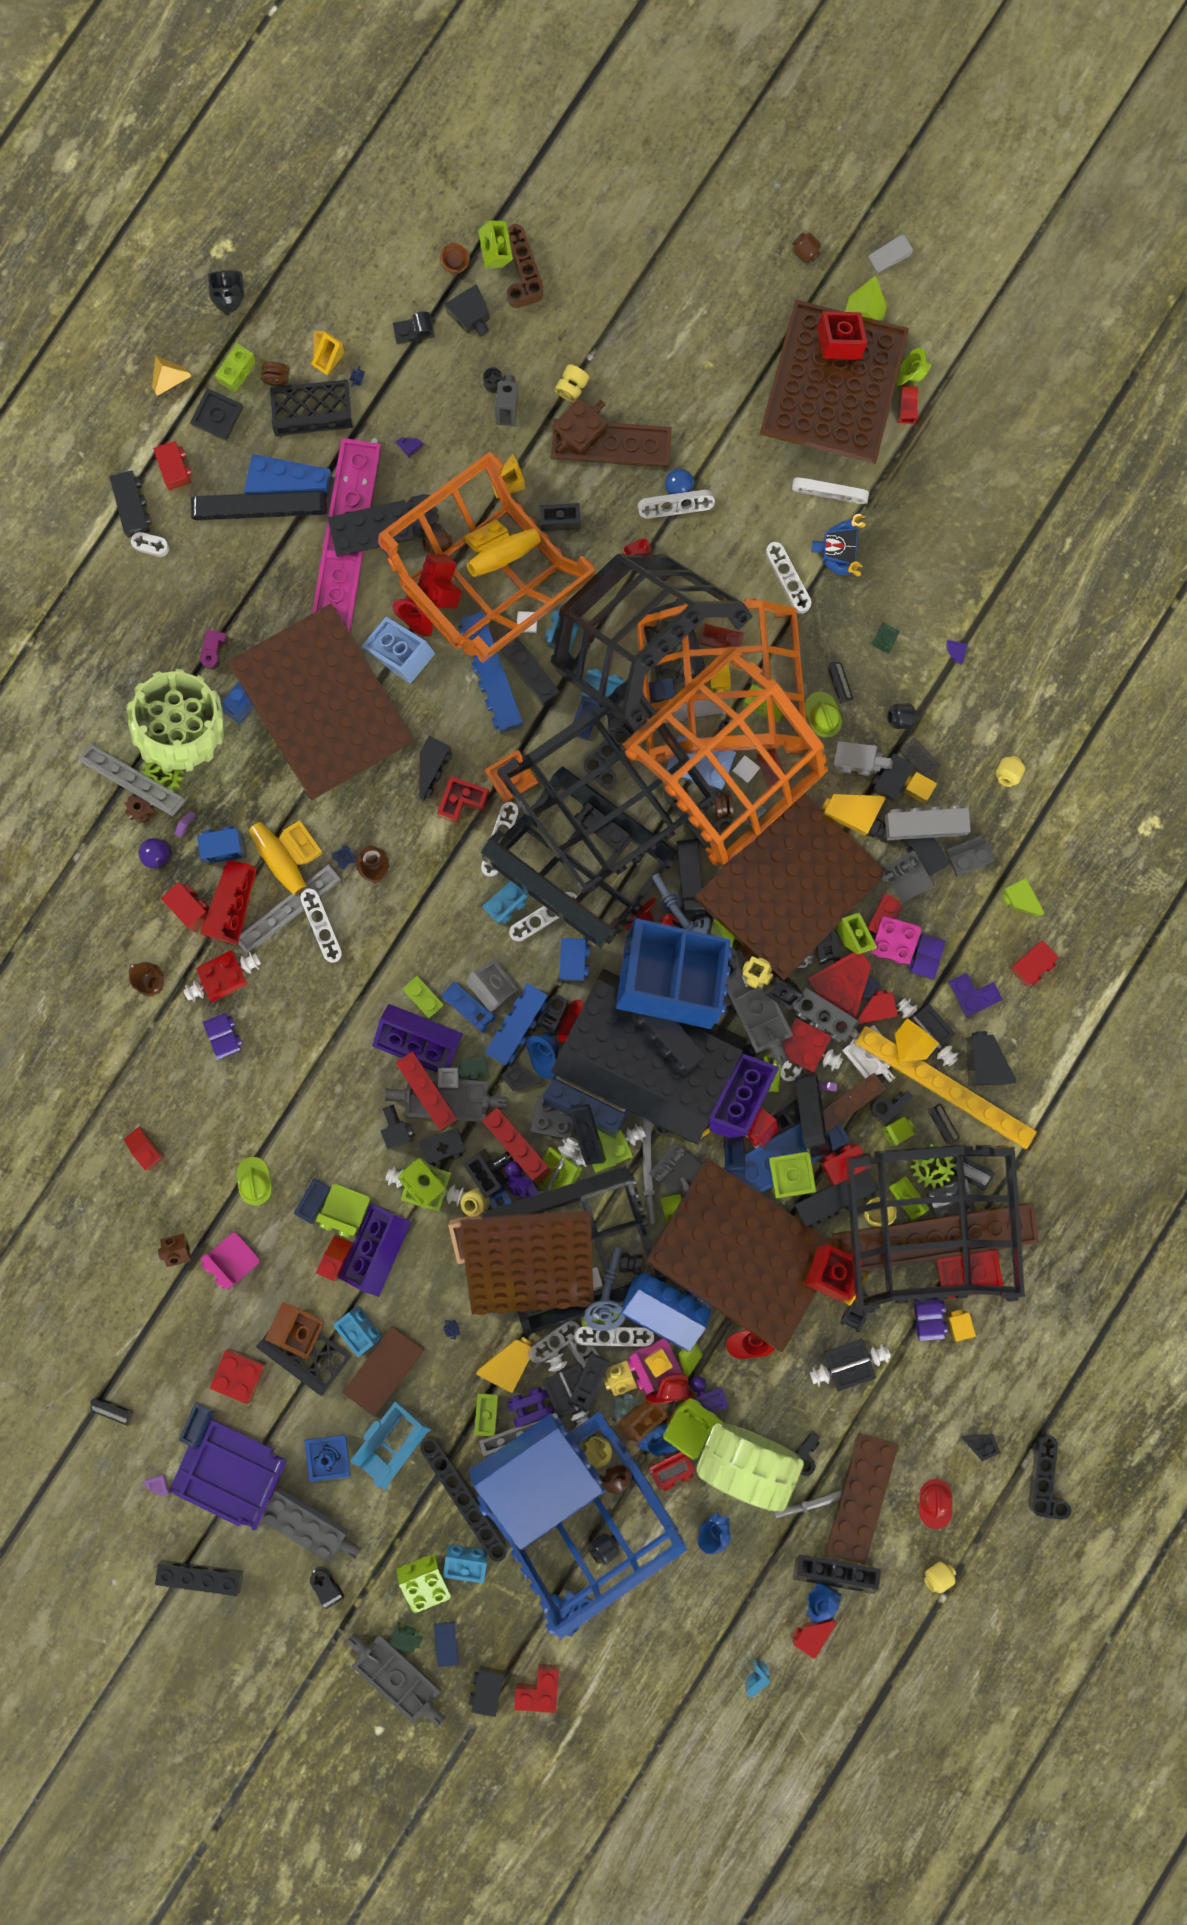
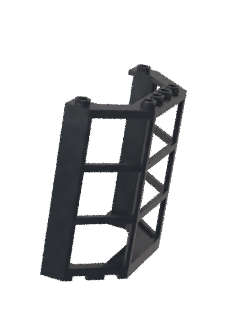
M617 554L560 608L558 615L560 617L559 628H556L554 638L556 645L550 662L562 677L635 730L649 717L640 704L645 675L705 618L728 617L735 629L739 631L753 616L743 602L666 554ZM630 570L639 573L591 621L587 623L581 619ZM670 576H681L694 585L670 586L665 581ZM645 578L663 589L612 639L594 628ZM705 591L720 601H694L681 592ZM668 594H672L688 605L635 656L617 644ZM574 623L584 629L578 663L569 653ZM590 634L607 645L599 691L582 679ZM613 650L631 662L622 708L605 696ZM575 666H577L576 674L571 671Z
M628 680L616 687L607 698L619 705L624 700ZM642 693L640 704L648 713V719L650 720L657 712ZM600 704L538 748L522 757V762L519 763L514 758L497 771V775L582 893L587 890L591 893L599 887L600 882L615 872L617 875L627 869L625 865L631 861L635 864L643 858L642 853L647 850L652 852L659 847V841L662 839L667 841L676 834L674 831L687 822L690 817L686 812L675 822L671 820L652 793L663 781L658 778L649 786L645 784L627 759L626 749H620L600 721L609 713ZM663 723L653 733L658 731L679 760L676 765L668 770L673 775L690 758ZM595 725L616 755L558 795L537 764ZM620 760L642 791L584 831L563 800ZM694 765L687 773L705 796V799L696 806L700 811L702 809L707 811L715 805L713 801L717 796ZM530 768L553 798L533 810L510 780L512 777ZM646 796L668 827L610 867L588 836ZM556 804L579 834L559 847L536 816ZM582 840L605 870L584 883L563 854V851Z
M561 766L553 774L549 782L558 793L560 789L565 791L581 779L564 766ZM585 784L570 795L582 805L585 802L590 803L604 816L618 808L588 784ZM546 788L536 803L530 807L532 810L553 799ZM623 811L611 821L626 831L630 837L618 852L614 851L607 863L611 867L630 841L640 847L654 837L655 834ZM589 813L586 819L590 822L594 816ZM526 814L505 834L498 829L488 839L481 854L483 861L599 948H602L606 943L610 945L616 934H619L625 924L627 925L631 920L633 914L635 915L642 906L639 903L655 883L652 876L657 873L661 875L666 868L669 870L676 861L673 857L678 851L663 840L658 842L660 846L652 852H649V850L645 851L659 861L660 865L632 902L604 881L599 883L601 888L627 906L618 918L615 917L609 925L580 904L589 894L588 890L584 893L581 892L576 899H573L545 878L550 870L559 862L556 856L538 873L509 851L527 832L551 849L541 834L532 828L533 823ZM576 830L569 840L579 835ZM570 848L563 851L571 865L589 879L605 871L602 868L595 875L567 854Z
M948 1145L875 1151L874 1156H871L870 1153L858 1155V1157H845L856 1308L862 1310V1313H873L875 1309H880V1304L890 1301L907 1303V1299H915L916 1302L928 1301L927 1298L935 1297V1300H947L948 1296H956V1298L962 1299L968 1298L969 1294L999 1295L1006 1299V1301H1019V1297H1025L1014 1146L975 1145V1149H973V1146ZM963 1156L1005 1157L1008 1195H966ZM956 1157L958 1195L887 1200L884 1162ZM877 1163L880 1201L857 1206L854 1168L871 1166V1164ZM959 1201L962 1240L890 1245L887 1207ZM966 1201L1008 1202L1011 1241L969 1239ZM880 1208L883 1246L860 1252L857 1214ZM962 1246L965 1284L893 1290L890 1252ZM969 1246L1011 1248L1014 1286L972 1284ZM884 1253L886 1291L863 1298L860 1259Z
M627 1166L480 1213L482 1218L541 1214L545 1211L581 1200L584 1210H590L591 1241L595 1240L604 1271L608 1269L609 1264L600 1239L602 1237L637 1226L647 1257L652 1250L645 1226H648L645 1214L641 1215L644 1209L641 1200H636L640 1198L637 1187H633L637 1183L634 1174L628 1172ZM624 1186L635 1220L598 1232L587 1198ZM650 1265L651 1276L661 1282L666 1281L665 1275ZM632 1281L615 1286V1283L612 1284L609 1300L615 1301L620 1305L624 1304ZM602 1291L594 1293V1303L601 1301ZM588 1307L549 1308L532 1314L530 1310L517 1312L526 1336L584 1317Z

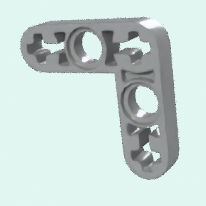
M569 1321L559 1326L534 1344L528 1352L532 1362L541 1363L567 1345L583 1369L588 1358L584 1359L583 1357L589 1353L591 1354V1352L596 1355L598 1353L593 1346H586L584 1353H580L577 1350L578 1343L574 1339V1334L580 1326L574 1321ZM572 1327V1334H568L565 1337H563L562 1334L566 1332L568 1328ZM584 1332L579 1334V1338H582L583 1342H585L587 1337ZM552 1336L559 1340L558 1347L551 1346L550 1338ZM546 1347L547 1350L541 1353V1356L536 1357L535 1353L537 1350Z

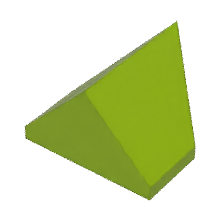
M876 275L849 296L845 312H861L863 317L879 321L884 320L887 304Z

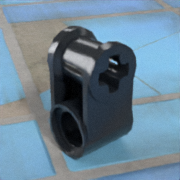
M560 995L551 997L544 1011L539 1016L536 1026L539 1028L543 1027L550 1031L552 1035H556L569 1010L568 1000ZM558 1000H562V1009L555 1010V1003Z
M863 1292L864 1297L869 1296L868 1294ZM854 1300L851 1306L848 1305L844 1311L840 1324H846L859 1333L868 1313H862V1310L857 1309Z
M315 1568L310 1577V1585L317 1594L322 1606L328 1609L344 1599V1594L327 1568ZM317 1574L319 1577H324L323 1581L320 1579L316 1580Z

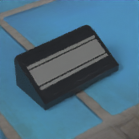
M830 662L827 669L838 702L842 704L852 701L853 695L842 663Z
M938 1103L928 1109V1113L945 1143L951 1145L960 1138L942 1104Z
M963 1156L964 1178H967L968 1183L985 1191L995 1172ZM955 1157L953 1163H955V1167H951L950 1170L954 1171V1175L957 1176V1166Z
M99 1397L91 1399L90 1410L127 1426L134 1413L130 1409Z

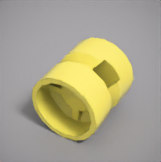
M569 364L562 374L564 379L558 381L554 391L563 399L574 403L582 393L581 388H585L590 377L581 368Z

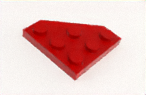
M854 952L808 979L818 995L854 1018H857L871 965L864 953L856 954ZM840 1022L837 1029L840 1030L847 1026V1024Z

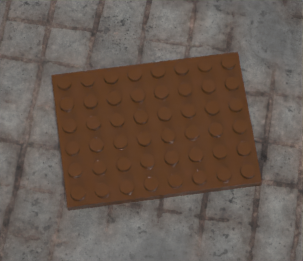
M795 299L759 435L876 464L909 328L862 316L867 339V346L862 358L823 359L817 331L822 312L843 311Z
M332 603L227 661L311 801L414 742L413 737Z
M804 793L753 842L735 855L694 899L757 959L760 957L768 961L772 969L771 973L784 981L842 921L841 919L882 879L886 870L829 816L825 815L824 811Z
M707 1158L645 1262L779 1352H783L817 1290L805 1285L816 1250L819 1246H833V1242L811 1227H806L802 1221Z
M590 1210L460 1220L472 1314H503L510 1311L525 1312L527 1310H547L549 1308L566 1309L575 1306L588 1307L594 1303Z

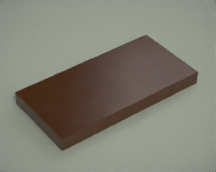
M391 1326L342 1393L376 1417L424 1352V1349Z

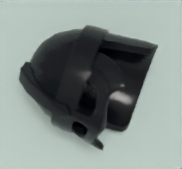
M220 270L209 273L208 289L210 301L213 302L217 309L224 312L225 315H230L231 312L236 311L240 307L244 299L243 274L237 270Z

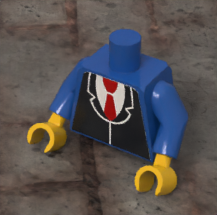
M856 514L853 519L843 521L829 528L825 532L824 541H812L811 552L823 553L822 563L826 564L827 568L837 575H850L852 573L857 577L861 575L859 571H856L858 567H863L856 561L858 528L856 526L860 528L866 526L864 522L859 523L861 518H865L861 514Z

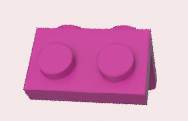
M882 917L876 938L873 939L877 948L871 950V953L879 958H889L897 963L910 965L921 933V927L892 917Z
M235 1232L231 1233L215 1249L200 1259L203 1262L201 1265L209 1274L212 1272L216 1277L215 1282L222 1289L226 1288L227 1290L236 1285L260 1263L259 1257Z
M664 1338L629 1354L630 1360L627 1361L632 1372H637L639 1379L636 1382L640 1391L645 1390L646 1394L653 1392L654 1388L658 1387L660 1382L668 1375L682 1374L671 1347ZM662 1347L673 1367L655 1378L644 1357Z

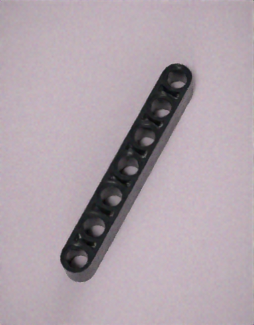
M324 491L208 495L190 498L191 519L312 516L327 513V495Z
M434 1436L425 1437L420 1445L421 1453L488 1556L495 1562L502 1561L507 1555L505 1541L488 1515L484 1516L478 1508L480 1505L479 1501L440 1441ZM428 1441L433 1442L436 1449L434 1451H427L425 1443ZM444 1459L447 1466L443 1469L438 1468L436 1460ZM455 1476L458 1479V1484L455 1486L449 1485L447 1478ZM465 1493L469 1496L470 1501L461 1503L458 1496ZM478 1511L481 1518L474 1521L470 1518V1513ZM488 1528L492 1531V1536L485 1538L482 1536L481 1531ZM500 1546L504 1552L501 1555H495L492 1548Z

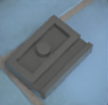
M984 835L945 850L956 877L995 861L984 839Z

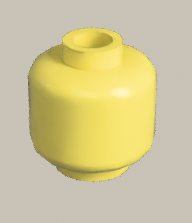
M1016 756L1003 758L996 770V777L999 783L1007 787L1019 784L1025 772V766L1021 759Z
M479 1188L471 1189L462 1196L460 1202L461 1209L467 1216L477 1217L481 1215L480 1213L487 1211L490 1206L489 1196L485 1198Z
M938 1562L926 1570L924 1581L932 1592L936 1591L941 1594L955 1584L954 1575H956V1572L950 1564L946 1565L943 1562Z

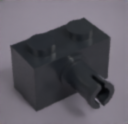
M394 1104L382 1109L389 1125L387 1128L380 1130L387 1150L413 1141L412 1137L415 1136L412 1125H407V1122L400 1121Z
M484 1148L463 1163L485 1198L507 1183L500 1170L506 1167L509 1162L514 1161L512 1156L504 1160L511 1155L508 1151L493 1160Z

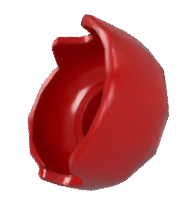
M645 538L625 546L622 549V554L651 555L652 549L648 539Z

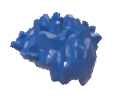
M655 1422V1425L649 1428L646 1427L639 1432L641 1436L637 1438V1441L640 1442L637 1447L650 1452L654 1456L659 1457L662 1454H670L677 1449L663 1437L668 1425Z
M716 1512L699 1526L697 1536L698 1547L705 1554H717L727 1549L731 1541L730 1519H727L726 1515L719 1516V1512Z
M817 1584L807 1597L809 1609L806 1616L811 1617V1623L828 1620L831 1617L834 1618L839 1610L842 1594L838 1593V1589H833L825 1584Z

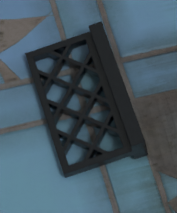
M348 379L270 388L272 428L275 436L353 428ZM345 386V391L340 397L333 392L336 387ZM317 389L326 391L321 398L313 394ZM298 391L306 393L301 401L294 397ZM284 393L287 397L280 403L275 399V394ZM329 395L337 399L331 406L324 402ZM310 397L317 401L312 408L304 404ZM290 399L297 403L292 411L285 406ZM341 402L346 406L347 411L338 412L335 408ZM320 405L328 409L324 414H318L315 410ZM301 407L308 411L305 416L299 417L295 414ZM281 409L289 413L285 418L277 419V414Z
M675 599L674 602L654 608L649 614L684 605V602ZM662 619V620H664V621H666V622H668V623L671 622V621L668 620V619ZM661 620L654 627L644 626L647 643L651 641L654 632H661L656 629ZM693 629L688 634L689 650L700 649ZM679 644L676 645V646L673 648L672 652H669L668 654L670 655V654L675 653V651H676V649L678 648ZM703 656L690 657V664L694 670V673L691 674L692 679L706 668ZM683 658L679 659L682 663L677 671L668 667L670 662H667L665 665H656L655 668L659 680H663V675L666 669L676 673L673 678L674 685L685 682V675L680 673L684 666Z
M321 1333L316 1341L323 1340L326 1342L328 1352L315 1353V1345L313 1346V1354L309 1355V1357L314 1356L315 1368L305 1369L302 1366V1357H289L286 1355L285 1349L282 1352L277 1348L278 1346L266 1341L267 1334L256 1346L258 1350L321 1397L352 1357ZM329 1345H330L332 1348H334L335 1350H334V1351H330ZM339 1352L346 1357L341 1364L332 1365L330 1354ZM328 1354L330 1366L317 1368L316 1356ZM293 1359H299L300 1364H298ZM338 1367L337 1370H336V1371L334 1372V1374H333L332 1368ZM330 1369L331 1378L326 1384L319 1379L318 1370ZM311 1371H316V1376Z

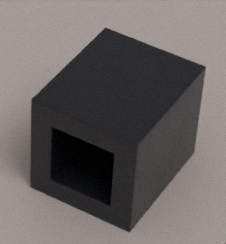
M797 1100L772 1116L776 1119L778 1129L782 1134L801 1122Z

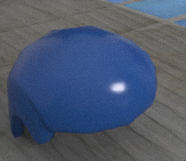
M674 469L667 475L665 480V489L669 495L692 492L695 485L692 474L685 469Z

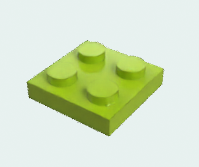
M809 1152L769 1158L775 1198L816 1192Z

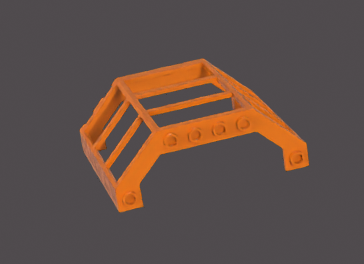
M488 452L379 533L378 537L381 549H384L389 555L387 561L393 572L397 571L401 578L398 581L401 588L454 648H464V653L472 657L477 655L479 661L483 663L586 584L595 573L592 562L588 559L586 560L583 556L579 558L578 563L564 557L562 551L550 542L548 535L544 531L541 532L537 527L535 520L526 515L521 504L512 499L501 476L503 469L502 461L491 452ZM485 469L503 508L478 527H475L458 488ZM450 494L453 495L470 533L496 519H500L507 513L522 531L534 528L539 533L541 542L536 547L552 564V566L527 585L519 579L508 565L502 567L501 569L520 590L493 611L455 569L453 577L487 614L462 635L415 583L420 579L422 569L413 576H409L397 553L398 543L393 539L395 535L419 519L436 554L451 556L466 544L464 537L442 552L424 515ZM557 569L578 578L553 599L532 590ZM525 594L545 603V605L520 624L499 615ZM491 620L512 629L490 647L479 636L473 640L468 639Z
M747 598L743 603L748 610L758 609L761 645L731 648H737L742 653L762 652L764 676L769 681L771 680L769 653L792 657L794 660L796 693H784L790 700L797 701L798 711L806 721L796 608L763 600L757 601L756 598ZM684 603V605L654 614H647L637 624L639 652L645 647L644 626H656L659 620L679 615L688 605ZM765 611L774 612V618L790 617L793 650L768 646ZM687 635L682 640V651L666 655L657 665L683 658L686 687L692 681L690 657L720 655L727 648L689 650ZM647 673L645 675L642 693L650 703ZM765 689L716 692L714 694L720 699L758 697ZM703 693L694 694L687 701L689 731L696 737L694 701L710 700ZM769 696L766 699L769 733L754 735L764 748L777 749L779 745H782L784 750H786V754L806 753L809 748L801 737L776 733L773 700ZM671 699L653 703L651 706L654 710L661 709ZM653 734L646 739L647 753L656 762H668L670 758L676 757L668 745L654 748ZM746 735L725 736L710 751L719 752L756 748ZM714 737L698 739L706 745ZM689 740L678 742L686 754L700 751Z
M728 647L622 744L626 749L625 754L630 760L642 762L666 785L664 787L666 792L677 799V806L683 812L686 811L690 816L688 818L695 827H699L702 831L700 834L703 839L710 842L711 848L707 847L705 849L709 854V861L715 866L719 865L722 867L753 842L828 772V767L824 766L827 762L826 756L822 753L824 745L779 684L773 679L769 681L764 675H761L763 673L762 669L752 661L748 663L742 656V652L737 648ZM729 662L734 668L744 670L765 689L739 715L705 686ZM699 690L733 719L706 745L672 716ZM769 696L809 748V752L786 774L782 772L744 722V719ZM666 720L700 749L674 775L666 771L639 746ZM737 725L779 778L753 804L750 803L710 751ZM704 756L708 758L747 809L720 835L678 783V780ZM807 764L811 772L790 790L788 780ZM782 786L784 797L758 820L756 810ZM750 816L752 827L726 850L723 841Z

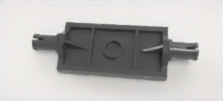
M732 951L733 956L731 955L728 961L733 972L732 975L726 978L725 984H728L727 994L755 1053L767 1048L768 1050L771 1049L777 1065L783 1064V1061L785 1063L790 1059L782 1043L784 1040L792 1037L793 1034L778 1003L767 997L762 991L767 985L764 984L763 988L758 986L753 988L745 983L746 980L742 972L744 964L738 951ZM757 972L754 976L759 978L761 973Z
M431 1078L438 1088V1078ZM459 1080V1089H438L457 1119L461 1121L482 1122L489 1108L507 1110V1104H499V1102H507L508 1097L490 1096L488 1094L489 1082ZM408 1081L407 1087L404 1090L386 1088L385 1093L394 1094V1096L385 1095V1101L403 1102L405 1104V1117L431 1118Z
M280 1487L272 1493L261 1518L262 1522L328 1563L335 1552L339 1550L354 1560L356 1559L362 1548L346 1539L345 1535L348 1532L346 1528Z
M355 1632L348 1638L346 1643L359 1654V1658L352 1667L408 1720L414 1723L420 1715H425L437 1728L441 1725L440 1723L444 1722L446 1716L433 1706V1700L441 1692V1689L381 1633L368 1645Z

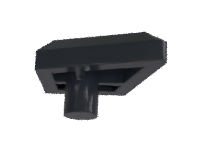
M518 1063L501 1074L512 1091L541 1082V1079Z
M993 1434L966 1435L961 1437L981 1461L1001 1454Z

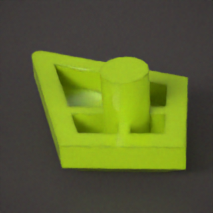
M697 1343L689 1352L682 1349L679 1353L682 1375H686L687 1378L703 1356V1352Z

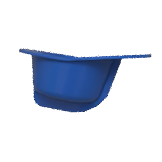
M548 1032L540 1036H530L527 1039L526 1046L534 1070L542 1078H553L555 1075L551 1073V1070L559 1052L557 1042Z

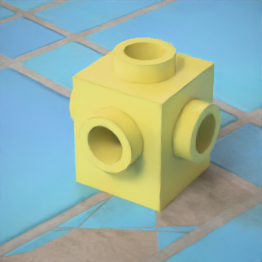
M752 956L742 969L743 977L746 980L745 983L753 988L757 986L763 988L764 984L768 985L773 976L770 963L759 957L757 959ZM760 972V977L754 976L755 973Z
M627 1361L612 1365L606 1369V1378H603L607 1390H612L614 1397L637 1388Z

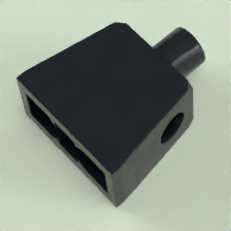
M477 284L445 303L446 312L466 333L474 329L479 336H484L488 333L489 328L485 322L490 319V315Z

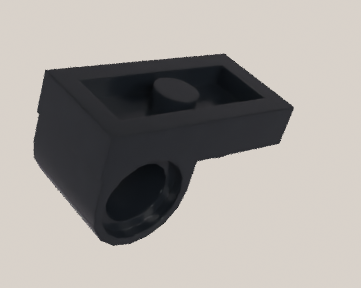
M417 312L412 315L411 320L393 323L397 344L435 337L432 318L429 312Z
M776 976L762 990L767 997L789 1010L804 997L799 987L789 977L783 981Z
M900 1091L892 1099L894 1101L893 1104L883 1098L877 1099L871 1104V1113L884 1126L914 1096L909 1091L904 1093ZM878 1103H883L886 1106L885 1113L879 1114L877 1112L876 1106Z
M813 1431L808 1434L794 1452L802 1460L810 1461V1467L807 1470H801L800 1474L803 1476L813 1474L816 1468L814 1460L808 1455L810 1451L814 1452L820 1444L818 1441L820 1437Z

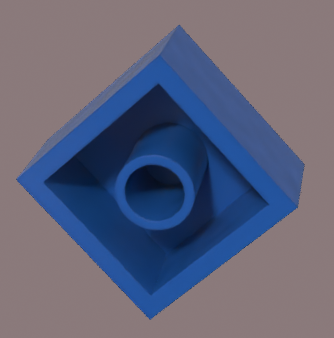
M234 826L222 827V831L214 832L212 829L204 830L202 834L197 835L200 858L207 864L247 857L243 833L234 828Z
M561 938L560 982L584 983V978H588L589 964H585V958H589L590 944H586V939Z

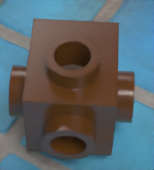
M136 794L131 795L127 799L128 801L124 803L127 807L125 812L131 821L134 819L139 824L149 821L156 814L153 809L154 805ZM141 805L139 810H135L136 807Z
M184 1233L160 1239L161 1248H158V1255L160 1260H164L167 1267L191 1261L190 1245Z

